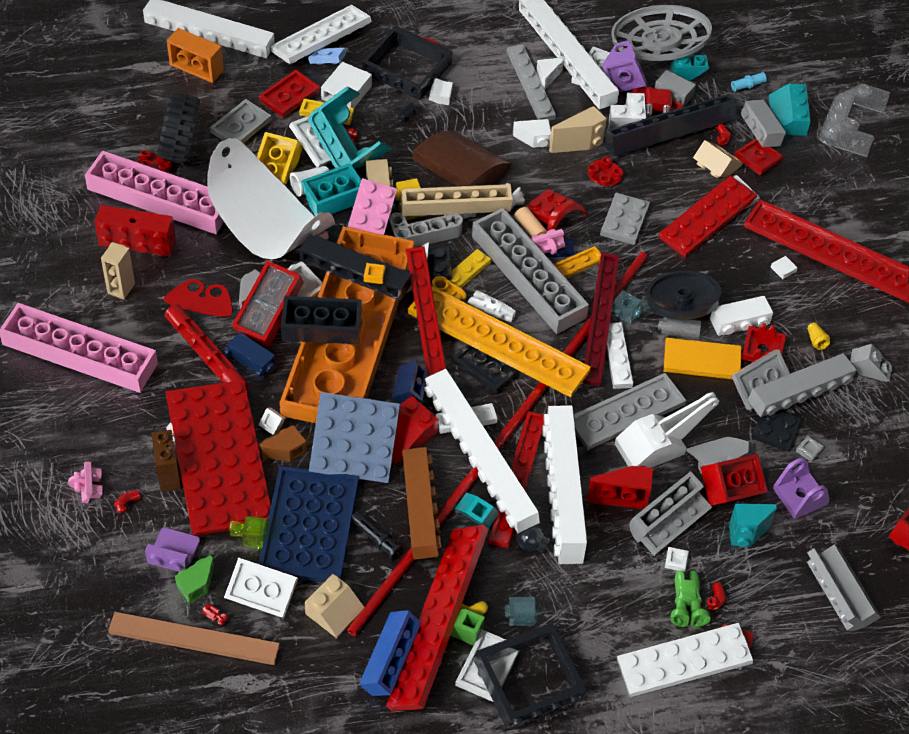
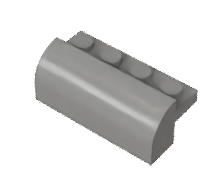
M691 471L630 521V531L638 543L641 541L654 556L712 508L699 493L704 486Z
M836 545L831 546L822 553L818 552L815 548L807 552L811 558L807 562L847 631H856L881 618L844 554Z

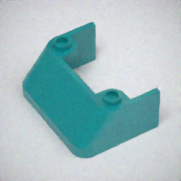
M348 86L315 109L309 116V123L335 168L351 163L352 167L357 169L366 166V160H377L392 148L378 141L370 148L365 147L359 151L356 149L342 124L350 117V110L347 104L358 97L360 93Z

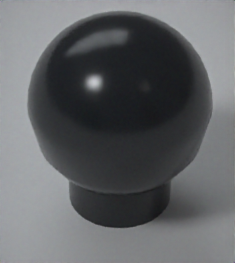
M537 525L516 534L518 546L528 552L538 551L543 554L550 541L549 538L544 536L542 529Z

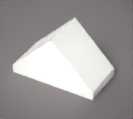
M563 58L537 61L536 73L544 90L562 72Z

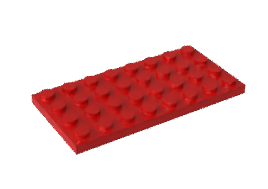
M244 380L166 391L192 536L267 525L271 505Z

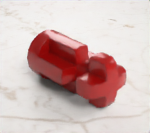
M210 603L206 604L202 611V614L213 621L218 619V624L224 625L228 619L226 613L221 615L220 609Z

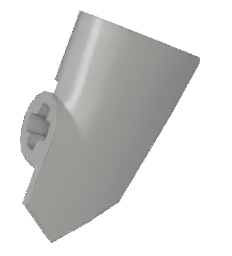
M725 437L687 448L686 451L699 461L698 468L702 474L701 466L740 458L748 454L749 441Z

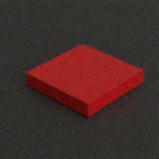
M756 138L735 151L734 157L759 175H762L783 159V156L773 148L762 147Z

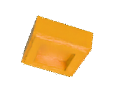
M366 263L364 282L383 284L385 265Z

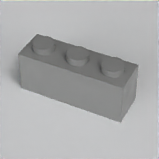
M764 100L746 101L741 111V116L761 146H781L786 132Z

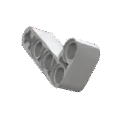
M398 212L391 214L389 217L390 235L415 241L414 248L423 246L428 242L432 244L457 238L462 234L463 219L458 214H450L408 224L405 216Z

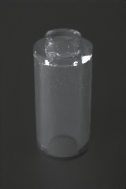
M666 317L659 319L658 330H661V334L699 339L701 321L690 319L677 320Z

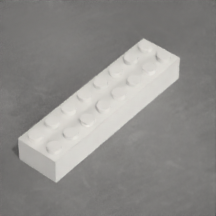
M548 406V413L544 414L542 432L543 437H546L544 453H547L546 470H549L547 485L551 490L549 492V504H552L550 517L551 521H554V526H552V538L556 542L554 544V556H558V564H583L587 540L572 406Z

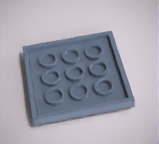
M321 392L309 472L357 475L359 479L388 483L400 404Z

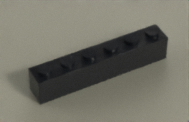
M309 234L299 249L301 262L399 301L403 299L411 286V273L406 270L396 268L388 263H383L370 256L358 253L355 250L345 248L320 236ZM366 263L385 265L383 284L364 282Z

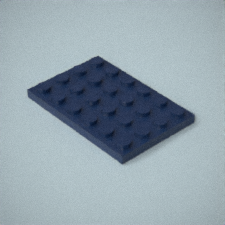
M279 466L259 565L297 577L299 580L324 583L332 574L341 579L359 476L309 472L308 469Z

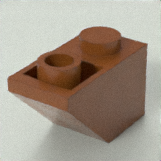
M294 426L285 428L277 435L267 438L260 443V454L263 458L291 462L307 453L306 441Z

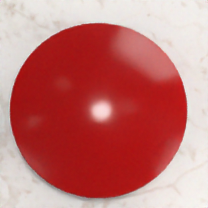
M147 150L140 151V155L136 159L137 163L163 172L170 171L172 167L169 160L161 159L157 156V153H150Z
M603 157L601 160L592 162L587 170L589 178L602 186H613L619 183L623 175V170L613 163L609 157Z

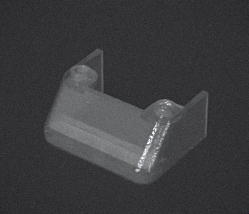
M859 84L835 95L820 132V141L824 144L867 157L874 136L857 131L859 127L858 122L849 118L848 114L852 104L884 114L890 92L866 84Z

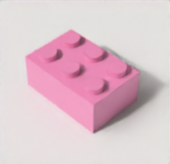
M362 178L348 227L384 235L397 188Z

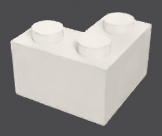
M627 93L625 105L610 106L609 129L646 118L644 93Z

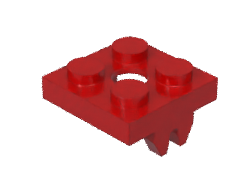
M766 323L760 325L759 328L749 326L742 360L754 362L775 349H779L782 355L786 334L776 332L774 325H771L769 329L766 328ZM762 344L766 345L769 348V350H767L766 352H761V349H759L758 346Z

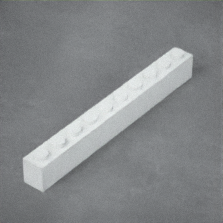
M519 0V11L556 57L564 59V67L575 78L598 109L616 104L619 95L617 86L613 85L610 78L604 74L601 67L594 62L592 56L585 51L584 46L580 45L576 37L571 34L568 27L562 23L560 17L553 12V9L548 6L545 0Z
M444 369L425 378L426 387L424 389L427 396L433 398L436 410L443 413L444 423L451 426L453 437L461 442L459 444L463 453H468L470 464L473 468L476 467L478 469V475L482 483H487L490 496L497 499V506L501 512H505L507 515L506 520L511 528L514 527L517 533H520L540 523L536 507L448 371Z

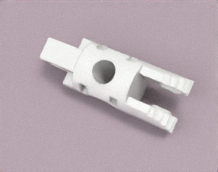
M475 291L474 297H470L468 303L475 308L508 322H512L516 314V310L480 291Z

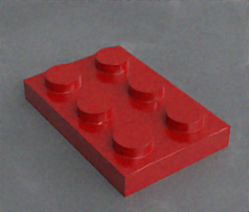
M294 70L260 94L259 101L284 118L302 105L304 99H310L319 93L320 86L298 70Z

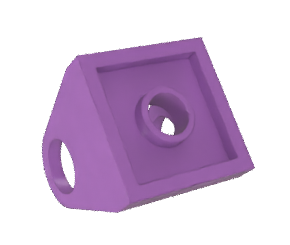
M623 41L616 44L603 63L605 74L610 78L613 85L617 86L619 92L646 86L647 80L631 43ZM628 46L624 51L616 52L620 47Z
M803 457L791 462L773 487L794 519L822 508L829 503L827 488L824 485L819 486L810 474L807 460ZM801 463V465H800L799 467H797L796 469L792 470L793 467H795L796 465H798V464ZM796 492H803L806 496L799 497Z

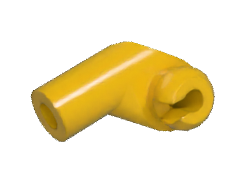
M481 601L470 607L462 604L460 609H467L483 616L486 614L488 606L485 602Z

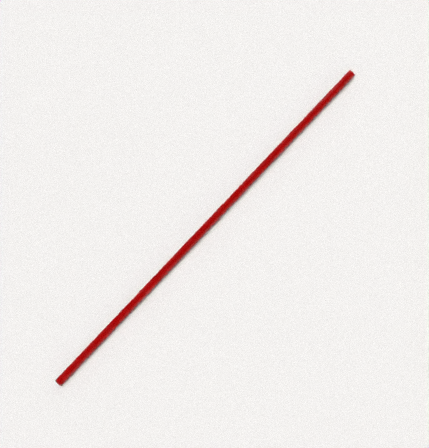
M640 252L615 284L613 302L648 258L645 252ZM591 316L563 353L571 357L588 336ZM539 382L493 441L498 450L544 393L548 385ZM476 467L471 469L440 509L438 515L434 517V519H438L439 527L479 477V471ZM412 547L349 626L347 631L351 635L356 636L414 561Z

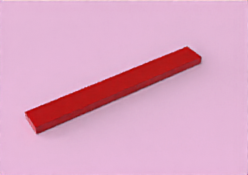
M425 246L406 249L409 273H411V285L425 366L429 370V377L446 369Z
M530 411L527 412L511 465L512 472L524 490H526L544 425V415ZM498 508L497 512L499 515L494 521L488 544L508 549L514 527L511 528L506 520L507 515Z

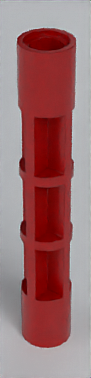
M179 304L170 306L165 312V318L222 383L244 380L246 391H248L250 384Z

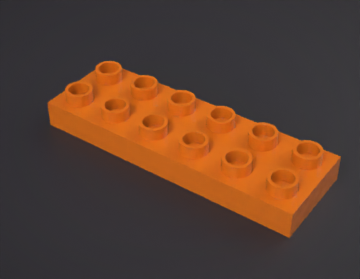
M343 226L337 244L409 272L406 249L414 248L415 241ZM326 272L318 297L362 299L360 344L301 342L280 400V413L284 417L316 423L321 392L368 399L399 303L397 299L329 272Z

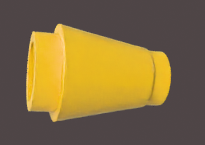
M811 323L807 329L813 347L818 350L827 348L830 344L829 335L817 323Z

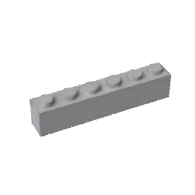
M842 353L753 388L748 402L760 417L773 415L780 409H788L795 403H803L810 397H818L823 392L833 391L843 384L848 385L853 380L856 368Z

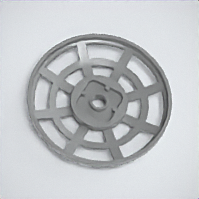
M678 5L649 6L634 10L621 17L612 28V42L614 46L618 44L617 36L627 39L631 43L637 59L650 61L673 60L691 55L703 48L712 36V25L703 13L689 7ZM667 13L665 20L645 23L641 18L653 14ZM673 14H680L694 18L695 21L688 25L672 20ZM633 20L639 25L629 34L620 32L626 24ZM701 23L705 27L707 35L697 37L696 31L693 28ZM671 25H673V26H678V27H681V28H683V29L679 30V29H677V28H675V27H672ZM639 31H645L642 37L635 36ZM689 32L692 39H682V35ZM632 41L642 42L643 46L634 47ZM702 41V42L699 43L698 45L694 46V44H695L696 42ZM681 44H689L682 50L678 48ZM620 47L618 50L622 52L626 48ZM643 50H650V51H653L654 53H653V54H649V53H645V52H642V51H643ZM667 51H672V52H674V53H670V54H661V53L667 52Z

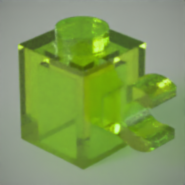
M246 516L244 525L231 521L229 530H231L230 535L235 537L242 536L243 546L262 548L267 521L266 518Z

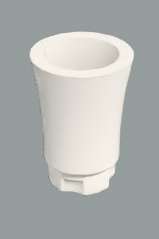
M322 166L291 173L290 183L295 194L298 197L305 194L301 180L329 171L328 168Z

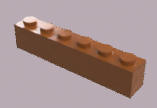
M426 447L402 450L413 558L438 557L441 539L440 535L436 536V531H440L439 521L434 519V515H438L437 503H433L432 500L436 498L435 486L431 487V482H434L433 470L429 471V467L433 466L432 456L427 455Z

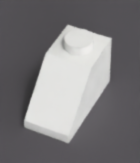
M549 120L514 122L513 136L533 148L550 146L551 139Z

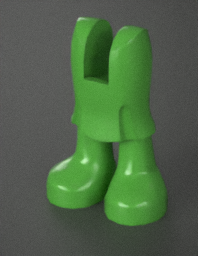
M676 571V609L671 612V622L679 627H686L689 623L687 606H690L691 627H701L710 622V614L708 610L701 608L700 580L697 571L690 572V580H684V571Z

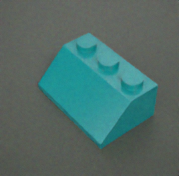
M787 84L769 95V107L785 130V135L807 136L810 125V113L806 84Z
M351 163L301 180L309 207L316 216L321 212L333 214L354 206L361 179Z

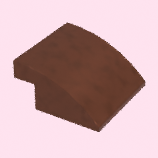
M447 130L434 134L413 150V160L458 187L492 185L511 166V163L455 131Z

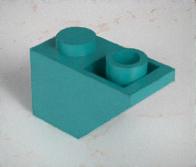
M688 55L673 59L670 71L691 81L708 70L707 56Z
M467 492L455 508V510L478 525H485L488 529L499 515L492 505L478 496Z

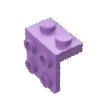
M162 528L155 544H148L145 549L147 563L178 572L188 569L199 546L200 539L194 535Z

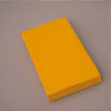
M674 338L665 339L663 372L732 379L731 375L741 369V346Z

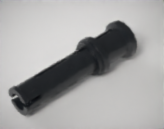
M359 511L352 515L351 522L375 541L377 548L385 551L392 561L402 554L404 546L392 540L390 534L380 531Z

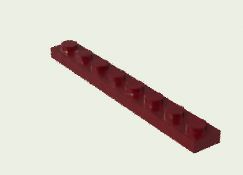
M601 252L584 358V364L590 366L591 369L582 384L600 387L619 255Z

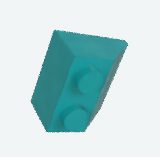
M735 504L729 523L731 546H752L770 529L776 511V504Z

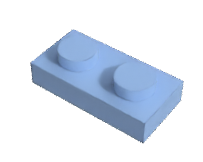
M345 48L318 49L312 52L308 59L310 64H337L344 58L346 51Z

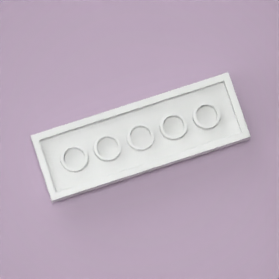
M350 5L271 45V52L289 64L295 63L304 56H308L312 52L337 41L339 38L349 35L359 28H363L371 23V16Z
M739 623L617 656V661L630 697L753 664L751 653Z

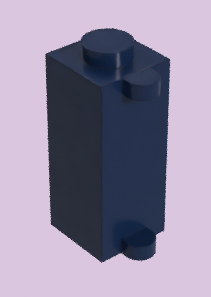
M241 332L227 344V348L224 351L225 355L232 357L256 373V376L259 378H264L267 374H271L276 367L275 355Z

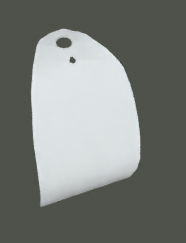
M228 138L221 141L213 151L208 170L209 196L228 228L253 254L267 259L280 258L302 245L309 234L316 236L335 224L334 218L329 212H321L313 216L240 140ZM225 147H229V155L223 157L222 150Z

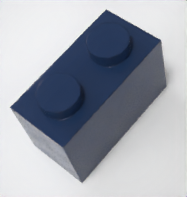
M417 360L399 366L392 398L400 404L411 396L417 401L422 402L425 391L424 387L426 386L425 378L428 377L429 370Z

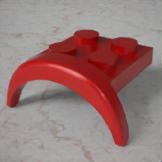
M549 189L524 206L528 207L537 219L548 224L547 231L555 230L561 219L573 210H579L582 215H587L585 208L580 203Z

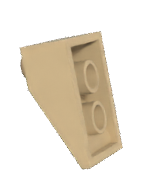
M592 106L552 126L549 151L551 153L580 151L600 146L604 140L606 118Z

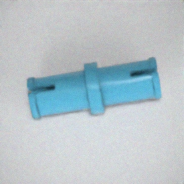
M764 72L732 81V90L736 92L765 83L766 75Z

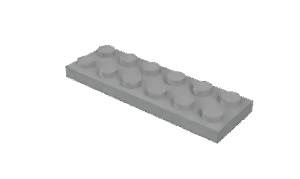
M663 373L574 414L575 434L588 451L619 436L635 420L651 414L663 416L684 406L686 399L666 373Z

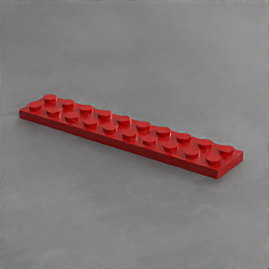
M761 199L744 223L745 228L909 303L908 266Z
M485 525L452 530L419 618L421 622L387 702L386 707L391 711L424 709L489 531Z

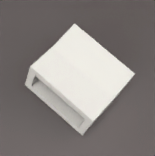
M435 78L429 100L438 104L449 105L453 82H446Z

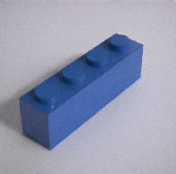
M409 610L390 612L359 684L372 696L391 695L421 624Z

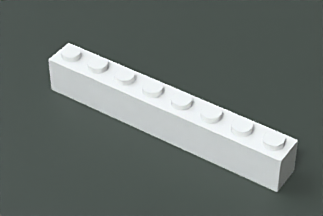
M150 0L143 9L145 23L172 31L180 28L213 43L263 58L268 57L271 52L270 46L275 44L274 33L163 0Z

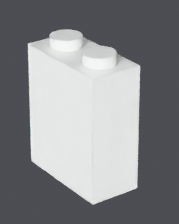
M342 62L322 85L321 99L328 101L348 86L360 93L358 97L347 104L348 107L355 108L372 87V74Z

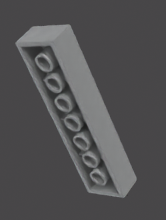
M504 208L473 222L472 237L556 334L587 319L589 304Z

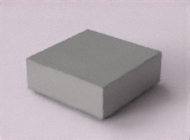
M807 436L797 447L796 452L810 462H813L824 446Z

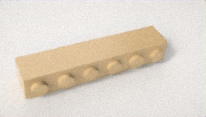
M511 184L402 189V216L495 212L501 208H504L506 212H510L513 200Z

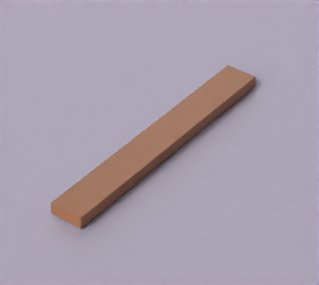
M114 612L108 630L109 634L270 665H275L280 647L279 643L118 612Z

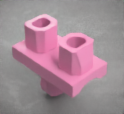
M552 229L544 235L539 236L536 234L531 236V240L543 254L548 252L556 254L557 249L565 247L564 231L562 229L557 231Z
M85 462L84 469L81 472H74V476L68 479L70 487L75 488L76 492L81 491L82 503H88L90 498L101 497L102 485L92 484V481L100 482L101 469L91 467V462Z

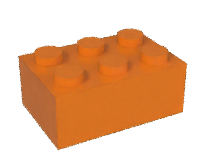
M177 28L167 39L171 66L211 83L224 71L221 45L180 28Z

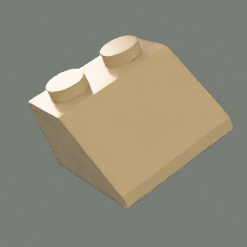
M704 140L693 157L698 161L697 165L703 169L707 167L711 170L710 174L718 179L720 177H729L743 164V162L719 145Z
M334 574L305 601V614L336 638L352 624L364 608L351 588Z

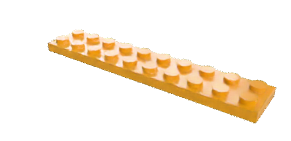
M432 286L439 330L569 397L573 396L589 374L590 366ZM413 302L408 308V314L417 318L415 302Z

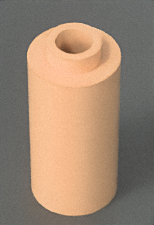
M522 207L514 214V220L530 239L533 235L538 234L541 236L548 232L528 207Z

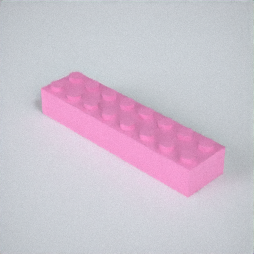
M105 151L99 154L85 174L87 189L156 214L173 216V219L214 234L218 233L224 223L211 201L207 186Z
M17 303L0 328L1 341L5 346L141 393L158 365L156 350Z

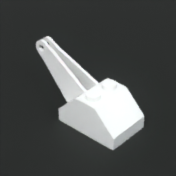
M710 392L666 418L651 414L635 420L616 437L615 446L628 467L646 466L652 468L685 455L686 446L682 439L718 405L719 400L713 392Z

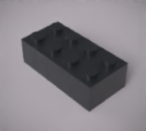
M284 296L281 321L282 341L360 344L362 299Z

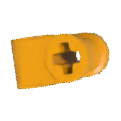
M437 276L432 280L433 287L461 301L466 299L464 290L445 277Z

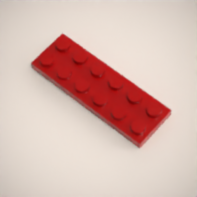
M730 175L659 233L658 238L686 258L757 198V194Z

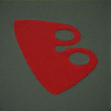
M189 279L181 283L163 299L170 305L179 304L182 309L213 316H231L232 314L231 300L227 289L219 284L211 285L205 291L206 296L201 298L199 294L203 292L204 284L197 279ZM190 283H198L199 289L195 292L189 291L188 285ZM213 288H220L222 294L214 297L210 294V291Z

